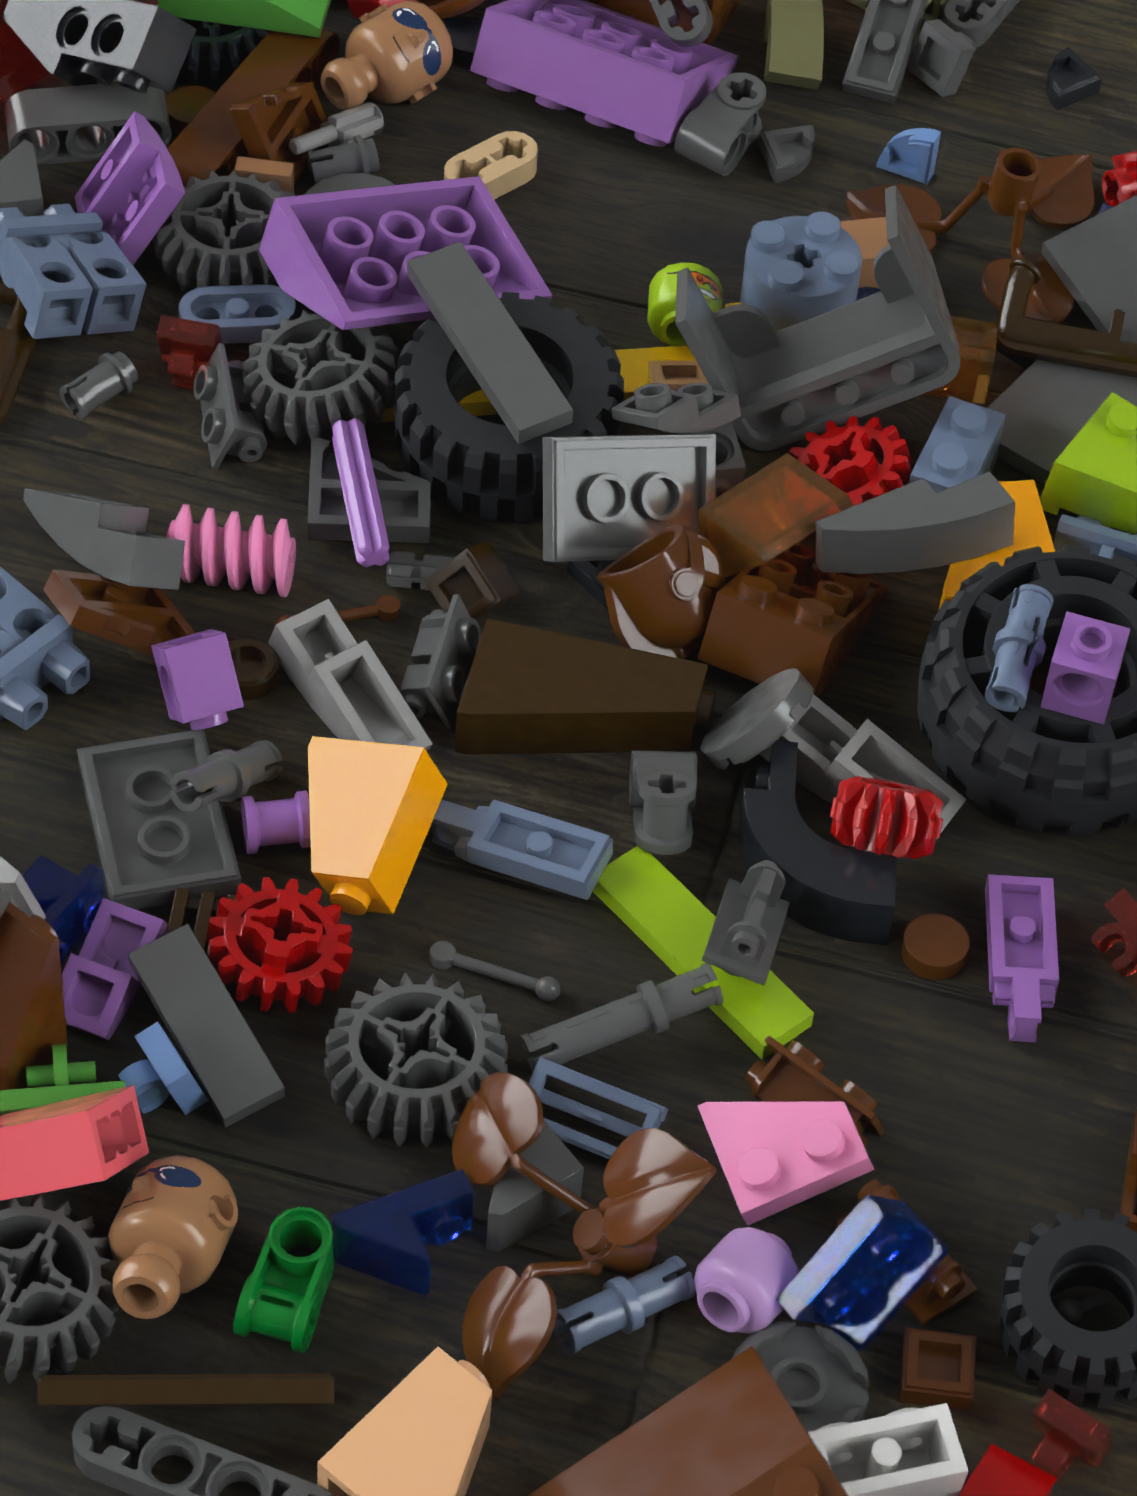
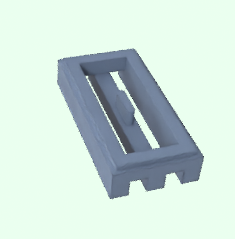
M541 1057L538 1059L529 1082L536 1091L541 1103L626 1137L645 1128L659 1129L661 1121L664 1122L669 1110L664 1106ZM548 1076L647 1115L642 1128L544 1089ZM543 1118L562 1141L609 1160L617 1149L615 1146Z

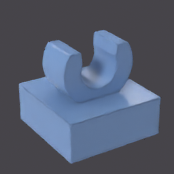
M158 1022L134 1036L149 1060H141L129 1065L118 1076L121 1081L125 1080V1087L134 1085L138 1105L143 1114L159 1107L170 1094L185 1115L209 1101Z

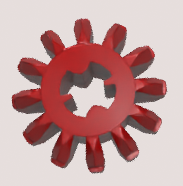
M850 777L840 782L837 797H833L830 817H833L830 833L843 845L856 847L858 850L870 851L878 855H890L897 858L908 857L918 859L930 855L934 851L936 838L940 837L943 818L940 817L943 801L930 790L915 787V785H906L874 777Z

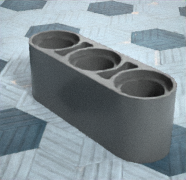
M111 83L110 86L92 84L29 89L12 95L6 102L4 109L10 152L22 141L27 140L34 144L37 165L100 160L133 112L147 119L166 147L171 142L172 137L164 91L153 87H148L146 94L137 93L118 83Z

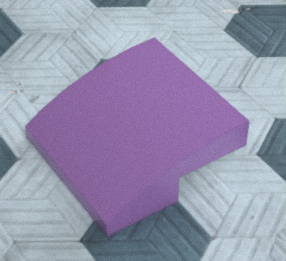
M133 112L75 195L77 213L96 212L103 221L101 231H106L113 238L131 264L134 265L184 196L185 190L178 169L165 144L147 119Z

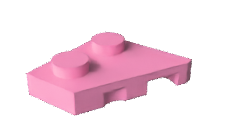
M844 1101L705 1102L697 1106L739 1211L747 1226L874 1170Z

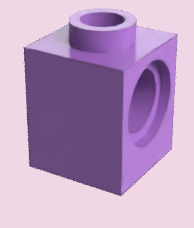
M1066 611L1052 657L1041 708L1104 725L1131 628Z
M209 629L151 645L170 719L183 724L189 722L191 730H200L227 722V711L244 707L225 632Z

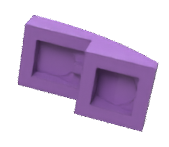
M105 898L102 899L79 956L71 953L62 973L65 1018L68 1026L109 1041L141 987L139 979L129 964L128 954L164 936L167 932L168 924L163 919Z

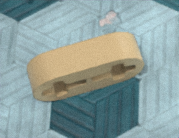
M517 131L499 133L449 159L444 167V180L480 176L495 200L534 178L537 172V143L525 133Z

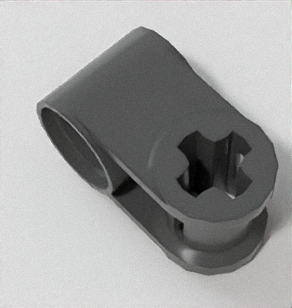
M737 72L722 78L705 100L684 119L676 137L675 152L722 176H728L737 166L745 152L759 139L760 132L762 131V122L758 116V112L766 100V86L762 80L748 73Z
M631 751L629 807L633 808L634 840L643 850L653 854L672 855L684 852L691 847L693 839L691 810L695 808L697 788V755L695 752Z

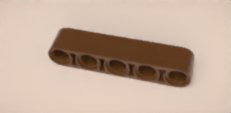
M325 28L322 29L320 38L269 31V35H266L168 147V151L182 179L183 186H187L190 176L200 180L208 179L211 170L218 176H230L235 168L238 156L250 158L229 110L232 104L294 82H312L316 90L321 84V74L325 66L330 61L337 59L340 46L339 35Z

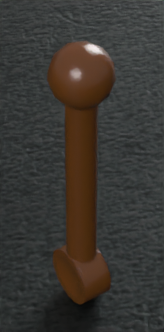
M383 595L377 599L376 604L337 611L343 622L376 616L384 621H393L399 617L401 604L395 596ZM291 615L281 616V617H279V619L277 620L276 624H278V623H280V622H282V621H284V620H286V619H288V618H290V617H292V616H291Z

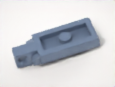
M441 799L431 823L432 842L454 851L455 856L468 861V863L588 900L613 855V838H610V835L494 799L489 807L478 806L476 810Z

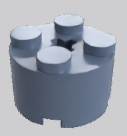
M814 212L809 216H790L773 221L765 220L758 222L751 230V237L746 248L740 304L750 305L761 310L767 316L774 331L777 332L852 303L857 299L862 266L860 248L853 237L841 228L840 220L828 212Z

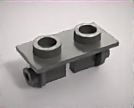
M218 343L207 365L203 364L199 367L194 380V396L197 400H200L203 416L201 427L202 440L208 444L212 469L217 470L226 454L239 456L245 462H254L262 457L263 451L267 447L263 423L254 418L251 406H248L244 396L243 362L238 360L228 362L225 346L222 343Z
M459 594L452 596L448 612L441 609L433 610L430 615L425 616L421 620L419 633L411 654L415 665H408L402 686L399 689V692L417 719L422 718L425 713L437 712L446 729H453L459 703L482 636L478 622L470 617Z
M764 860L754 864L748 869L742 883L731 878L728 879L702 961L719 967L730 975L743 977L763 986L767 980L790 904L788 901L780 898L785 885V876L775 862Z

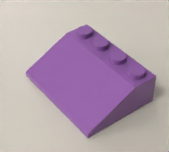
M507 0L486 8L470 71L487 77L486 83L495 89L506 92H517L520 89L536 95L535 101L544 107L555 110H566L567 107L586 113L584 119L593 125L604 128H615L616 125L635 131L634 138L638 141L662 147L666 143L669 144L676 140L684 119L705 100L722 78L731 74L737 65L739 56L705 43H700L693 47L679 46L672 42L660 27L585 0Z
M480 176L275 198L259 247L260 253L281 290L341 330L435 319L407 275V261L460 241L498 298H502L503 292H517L520 294V299L533 301L536 295L552 299L553 296Z

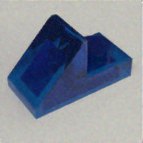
M461 1169L333 1214V1255L336 1262L418 1294H429L431 1261L424 1245L436 1246L446 1244L457 1238L463 1231L472 1228L474 1190L464 1170Z

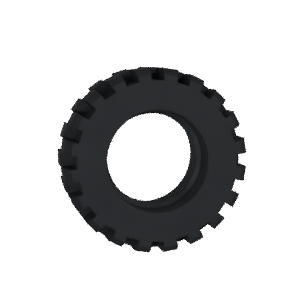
M503 292L502 298L499 299L573 408V422L569 425L518 444L506 425L491 423L467 412L458 402L466 396L482 390V388L438 321L426 320L413 333V340L404 345L398 358V370L395 372L394 436L396 448L402 453V464L408 473L431 482L430 496L433 499L438 500L441 496L446 498V507L463 515L470 510L479 513V519L497 522L498 516L514 517V523L532 521L533 514L543 512L542 437L620 435L621 421L613 420L611 408L623 402L624 378L620 375L621 364L616 352L610 346H607V338L592 323L586 327L583 325L584 317L568 306L563 310L554 307V302L551 299L537 295L533 301L520 299V294L517 292Z

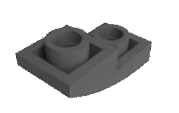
M663 383L643 385L634 391L632 397L611 408L613 420L679 434L712 430L741 417L738 394L715 390L708 383L687 384L680 387L677 391L670 390V386Z

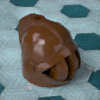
M678 524L666 527L644 540L628 553L612 562L596 576L604 588L612 628L623 647L680 659L687 658L695 649L701 646L716 594L724 587L725 578L722 574V561L716 548L693 529Z

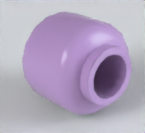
M752 1227L736 1228L728 1233L698 1264L694 1276L697 1302L703 1315L721 1330L744 1334L761 1331L767 1327L795 1297L800 1283L797 1264L792 1257L788 1245L780 1237Z

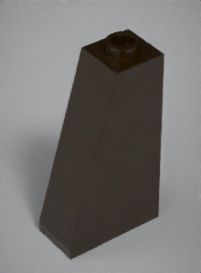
M487 618L457 710L455 752L467 755L631 752L632 750L690 752L697 727L708 729L713 713L716 692L705 690L708 664Z

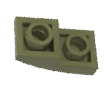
M767 0L763 42L767 43L764 81L817 90L822 81L824 17L822 0Z

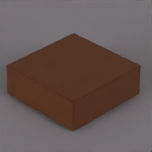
M905 1327L902 1339L899 1402L927 1406L947 1403L948 1408L970 1411L974 1394L976 1336Z

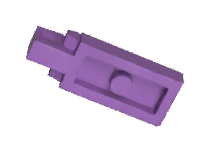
M988 874L985 885L989 992H993V1005H1008L1009 1041L1036 1043L1037 1027L1042 1019L1041 1007L1053 1008L1059 983L1053 878Z

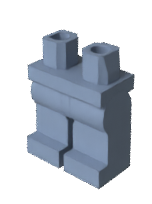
M70 204L50 205L48 209L44 210L42 216L25 217L17 207L0 208V276L8 288L14 289L27 310L24 325L33 339L81 335L82 328L87 335L134 331L147 284L113 238L106 231H101L103 221L96 212L75 213Z
M0 567V720L6 718L22 729L28 730L43 718L48 709L47 694L40 689L51 682L65 694L73 695L90 680V660L73 644V627L69 626L61 614L56 616L44 602Z

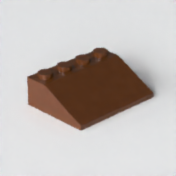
M751 1346L527 1496H849V1494L753 1346Z

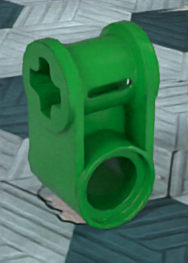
M296 1207L284 1211L275 1218L270 1226L254 1271L249 1275L242 1289L234 1318L233 1331L235 1335L246 1337L250 1332H255L291 1343V1348L294 1352L301 1354L306 1352L313 1338L322 1301L332 1279L334 1269L333 1231L330 1222L322 1213L312 1208ZM306 1247L316 1251L306 1257H294L288 1254L292 1249Z

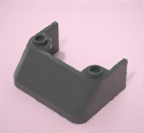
M896 185L885 189L887 241L889 244L879 251L874 261V277L881 291L775 332L767 316L758 308L750 305H732L713 313L689 268L677 271L675 324L712 388L738 394L741 417L732 422L738 437L748 447L760 451H771L805 439V434L809 431L816 434L826 431V422L830 420L837 426L847 423L850 416L856 415L858 419L945 386L958 374L960 369L959 344L934 261Z

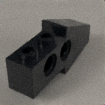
M9 0L2 16L49 73L68 84L79 86L100 83L110 86L114 78V81L119 85L141 94H146L148 87L172 92L197 30L159 6L132 0Z

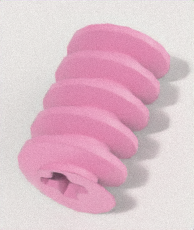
M182 505L176 519L171 521L166 537L185 540L180 577L183 582L193 583L202 569L207 586L215 587L219 585L227 572L228 583L231 589L242 590L251 575L253 588L256 593H267L275 579L280 597L288 596L294 575L296 541L295 538L290 537L287 519L281 518L274 532L266 534L263 515H256L248 531L241 529L239 512L232 511L224 527L217 526L214 508L208 507L198 524L193 523L190 505Z

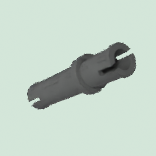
M704 963L699 968L656 985L651 980L636 985V993L616 999L608 1004L532 1033H524L520 1035L524 1053H530L550 1044L552 1045L551 1050L528 1058V1064L532 1072H534L539 1057L562 1065L650 1029L655 1034L666 1031L670 1028V1021L712 1005L717 1006L723 1003L720 986H712L692 994V989L717 980V977L708 963Z

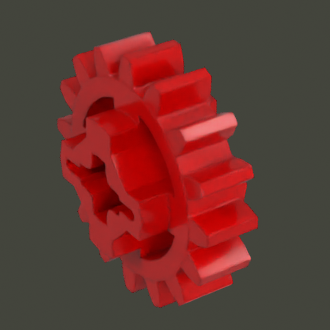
M855 415L849 417L845 427L837 428V425L832 420L826 422V433L820 436L814 432H807L805 437L808 445L805 448L791 447L789 453L793 463L782 465L781 469L785 478V482L782 485L790 506H794L801 521L812 517L816 527V521L904 486L903 483L909 482L912 472L910 463L913 461L905 439H900L897 428L894 425L883 429L879 418L873 417L865 426H860ZM879 457L883 459L882 464L877 463ZM813 481L818 484L815 489L812 487Z
M263 877L259 892H254L249 886L242 883L237 887L235 901L222 897L218 903L216 917H210L206 941L209 942L207 957L212 965H218L217 974L224 985L232 982L238 984L235 1000L239 1002L254 994L260 997L261 1011L267 1012L272 1006L273 1000H282L287 1011L294 1013L296 1012L298 999L304 997L316 1007L321 1004L324 988L334 992L339 989L343 972H347L353 948L349 946L352 928L351 925L339 924L342 911L340 905L334 904L323 908L320 905L323 891L319 888H315L307 895L298 893L297 879L291 878L284 890L276 889L270 877Z

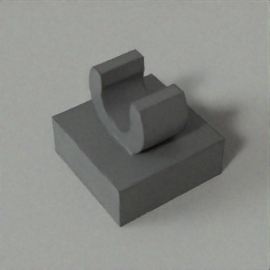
M939 19L925 21L906 69L940 96L955 95L978 44L964 33L953 31Z

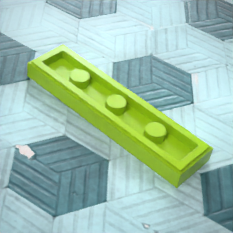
M636 846L605 867L593 892L677 976L699 968L700 965L706 963L702 961L716 916L650 852ZM709 964L717 980L692 989L694 993H697L712 986H720L723 1003L717 1006L712 1005L709 1008L761 1060L772 1054L765 1042L768 1035L780 1044L785 1045L812 1026L814 1012L771 970H769L767 980L763 986L746 978L730 975L721 968Z

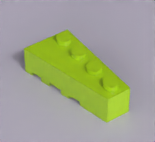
M1113 392L1107 397L1054 461L1040 497L1044 511L1057 515L1059 509L1062 508L1078 515L1099 520L1101 526L1113 527L1132 535L1137 532V406Z

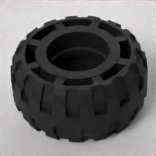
M1063 545L1062 550H1059V552L1043 553L1039 546L1016 551L1011 557L1005 559L1004 566L1001 567L998 562H990L961 582L960 589L952 601H944L932 622L919 671L917 713L921 734L928 735L929 745L932 746L931 757L942 773L947 777L952 786L963 784L967 788L966 797L970 799V803L989 816H994L998 811L1016 819L1015 828L1041 834L1044 827L1065 829L1067 837L1093 835L1094 832L1100 831L1102 823L1110 822L1113 827L1118 829L1137 820V562L1116 553L1112 559L1090 554V547ZM1023 584L1041 586L1048 590L1054 599L1044 628L1043 639L1046 644L1044 658L1053 657L1066 611L1131 628L1116 681V686L1121 694L1111 699L1104 725L1041 708L1043 695L1031 687L1028 690L1025 707L1023 709L1019 707L1016 712L998 710L986 701L984 695L996 658L992 650L997 632L1006 625L1012 601L1011 598L1015 588L1020 589V585Z

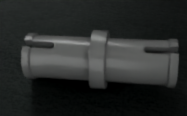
M267 740L256 741L238 751L231 749L217 751L208 756L204 764L174 774L170 780V786L177 787L187 782L188 785L170 791V796L174 804L185 812L197 811L217 800L232 802L246 795L250 787L278 777L282 771V766L275 765L265 769V766L281 761L282 755L278 748Z

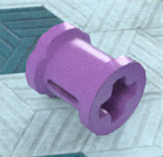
M297 791L294 798L260 802H255L252 796L241 797L242 832L247 854L258 853L260 846L298 843L301 849L311 848L310 806L307 791Z

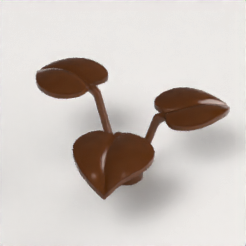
M1005 149L998 155L992 176H980L976 188L942 221H940L942 210L938 202L928 192L909 185L890 184L863 191L848 190L846 204L852 220L886 217L885 189L896 185L931 253L936 245V233H947L986 194L991 208L1000 215L1014 216L1011 242L1012 259H996L988 264L982 277V289L985 297L990 304L997 310H1000L1005 283L1011 272L1010 263L1016 258L1028 260L1038 267L1041 272V279L1031 287L1025 318L1060 324L1068 318L1074 298L1042 253L1032 254L1024 258L1022 239L1025 216L1031 212L1032 216L1039 223L1053 228H1071L1086 221L1092 213L1095 202L1092 180L1093 160L1091 154L1039 159L1035 154L1026 149Z
M496 1072L486 1077L481 1082L480 1088L475 1091V1095L468 1100L459 1118L453 1137L452 1156L455 1168L459 1175L468 1183L486 1187L497 1183L512 1164L516 1171L581 1214L574 1225L573 1241L583 1259L531 1263L524 1269L522 1275L508 1266H498L474 1290L468 1302L462 1326L464 1354L466 1361L474 1365L484 1375L490 1389H492V1398L498 1401L506 1387L527 1370L538 1358L555 1327L557 1317L555 1295L549 1284L539 1278L543 1276L583 1273L597 1278L603 1267L627 1277H634L644 1272L651 1264L656 1253V1235L668 1226L694 1200L717 1172L713 1164L694 1153L672 1134L657 1128L641 1129L626 1138L611 1156L603 1176V1185L608 1197L600 1202L599 1207L591 1205L528 1163L521 1153L529 1148L541 1134L543 1128V1108L540 1098L529 1083L505 1072Z

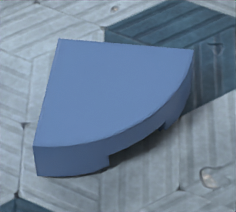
M913 128L898 133L886 145L877 161L876 167L928 184L935 170L941 131L929 128Z

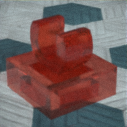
M161 315L156 339L162 360L169 362L168 373L173 374L171 385L194 390V380L199 367L203 364L207 365L218 343L223 344L219 325Z
M1123 888L1104 904L1119 923H1108L1101 926L1095 931L1091 941L1102 953L1110 949L1117 942H1126L1125 952L1116 958L1111 965L1122 977H1127L1137 971V902Z
M1051 1389L1047 1390L1033 1411L1036 1428L1046 1434V1436L1035 1450L1032 1460L1035 1461L1034 1466L1057 1477V1483L1065 1475L1076 1455L1097 1468L1113 1445L1110 1428Z

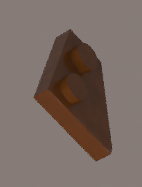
M312 82L290 83L234 103L229 109L250 158L294 163V183L307 165L306 152L299 155L293 154L289 149V141L292 138L320 129L321 123L328 121Z
M53 569L43 589L70 627L154 656L151 645L195 634V631L164 591L159 588L129 586L107 579L99 574Z

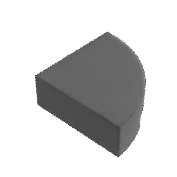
M813 125L760 132L758 148L774 183L789 180L800 174L808 166L812 158L815 139Z

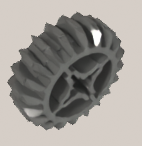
M211 170L209 178L205 180L190 176L187 186L184 187V196L152 239L154 242L155 258H157L158 266H161L165 272L167 281H177L182 293L209 286L262 284L279 286L260 253L259 247L274 199L293 196V192L281 191L277 180L261 183L255 173L246 178L238 176L234 170L230 176H218Z
M302 309L300 318L291 321L281 317L279 329L262 330V341L249 345V357L242 363L244 370L242 377L245 385L243 388L244 396L248 406H251L254 418L262 422L263 428H268L275 439L288 436L293 444L297 446L307 438H332V427L340 419L349 421L356 418L364 424V427H366L368 421L383 422L384 410L395 406V372L398 370L399 350L394 345L390 333L386 331L384 325L341 330L319 314L309 315Z
M405 972L399 986L393 988L379 978L376 986H374L373 996L356 990L355 996L351 1000V1008H339L338 1014L334 1019V1029H329V1035L326 1036L325 1054L328 1056L324 1059V1074L328 1079V1083L331 1084V1096L335 1101V1106H346V1116L349 1118L350 1125L367 1121V1130L370 1132L372 1139L386 1130L394 1132L393 1139L398 1147L404 1143L407 1135H419L426 1148L433 1141L434 1133L441 1132L453 1141L459 1118L468 1100L480 1088L481 1082L491 1074L496 1072L507 1073L508 1065L505 1064L508 1056V1043L505 1041V1035L500 1034L501 1024L497 1013H485L486 1005L483 1003L481 995L464 999V990L460 981L447 989L439 988V982L434 973L425 982V985L413 984V981ZM445 1039L450 1040L459 1047L468 1060L457 1056V1049L444 1042ZM363 1058L376 1063V1070L388 1076L387 1080L381 1079L372 1072Z
M41 1193L32 1198L30 1206H20L18 1200L13 1198L3 1200L0 1208V1365L5 1366L4 1375L8 1384L17 1378L20 1368H29L31 1375L38 1383V1379H42V1375L48 1374L50 1364L64 1375H67L74 1369L77 1356L90 1360L97 1353L100 1344L99 1339H106V1336H110L116 1320L114 1312H117L120 1308L113 1294V1276L120 1262L109 1259L111 1254L109 1237L91 1238L95 1228L92 1216L78 1222L70 1220L71 1207L68 1200L58 1206L56 1212L45 1209V1202ZM52 1259L67 1270L78 1289L70 1286L72 1279L58 1272L53 1265ZM37 1272L35 1280L29 1285L28 1289H23L17 1301L12 1302L14 1294L22 1285L27 1284L32 1273ZM39 1324V1325H41V1326H27V1325Z

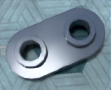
M269 284L200 287L186 293L179 303V326L181 332L189 340L200 344L259 343L262 341V330H277L280 328L281 317L291 321L296 319L295 299L282 291L279 286Z

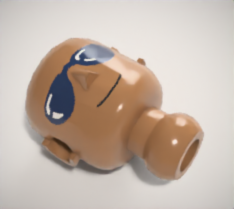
M405 1L392 5L389 8L386 4H383L371 13H366L359 18L362 23L353 29L346 41L345 58L342 57L330 61L321 74V85L326 97L335 107L348 110L362 105L367 96L373 101L384 105L400 103L407 99L413 104L436 90L435 83L440 81L449 70L453 58L451 37L440 17L425 4L416 1Z
M174 1155L154 1160L140 1169L133 1179L109 1229L108 1235L111 1255L115 1261L120 1262L113 1276V1294L118 1305L126 1313L141 1319L161 1317L174 1307L180 1294L193 1291L206 1283L212 1276L222 1258L238 1219L235 1194L228 1180L215 1167L198 1158Z

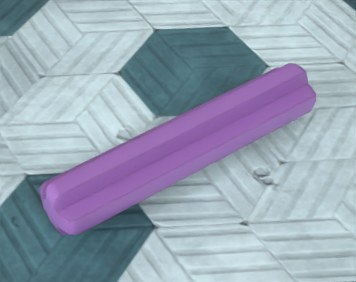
M356 418L349 421L340 419L332 427V441L356 560L366 568L373 564L382 566L390 558L388 553L390 546L365 427Z

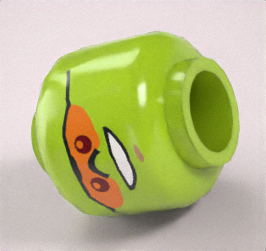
M680 262L668 265L656 273L649 285L648 325L653 335L670 346L687 345L675 324L677 271L688 267L712 312L714 313L722 309L723 288L718 277L710 269L696 263Z

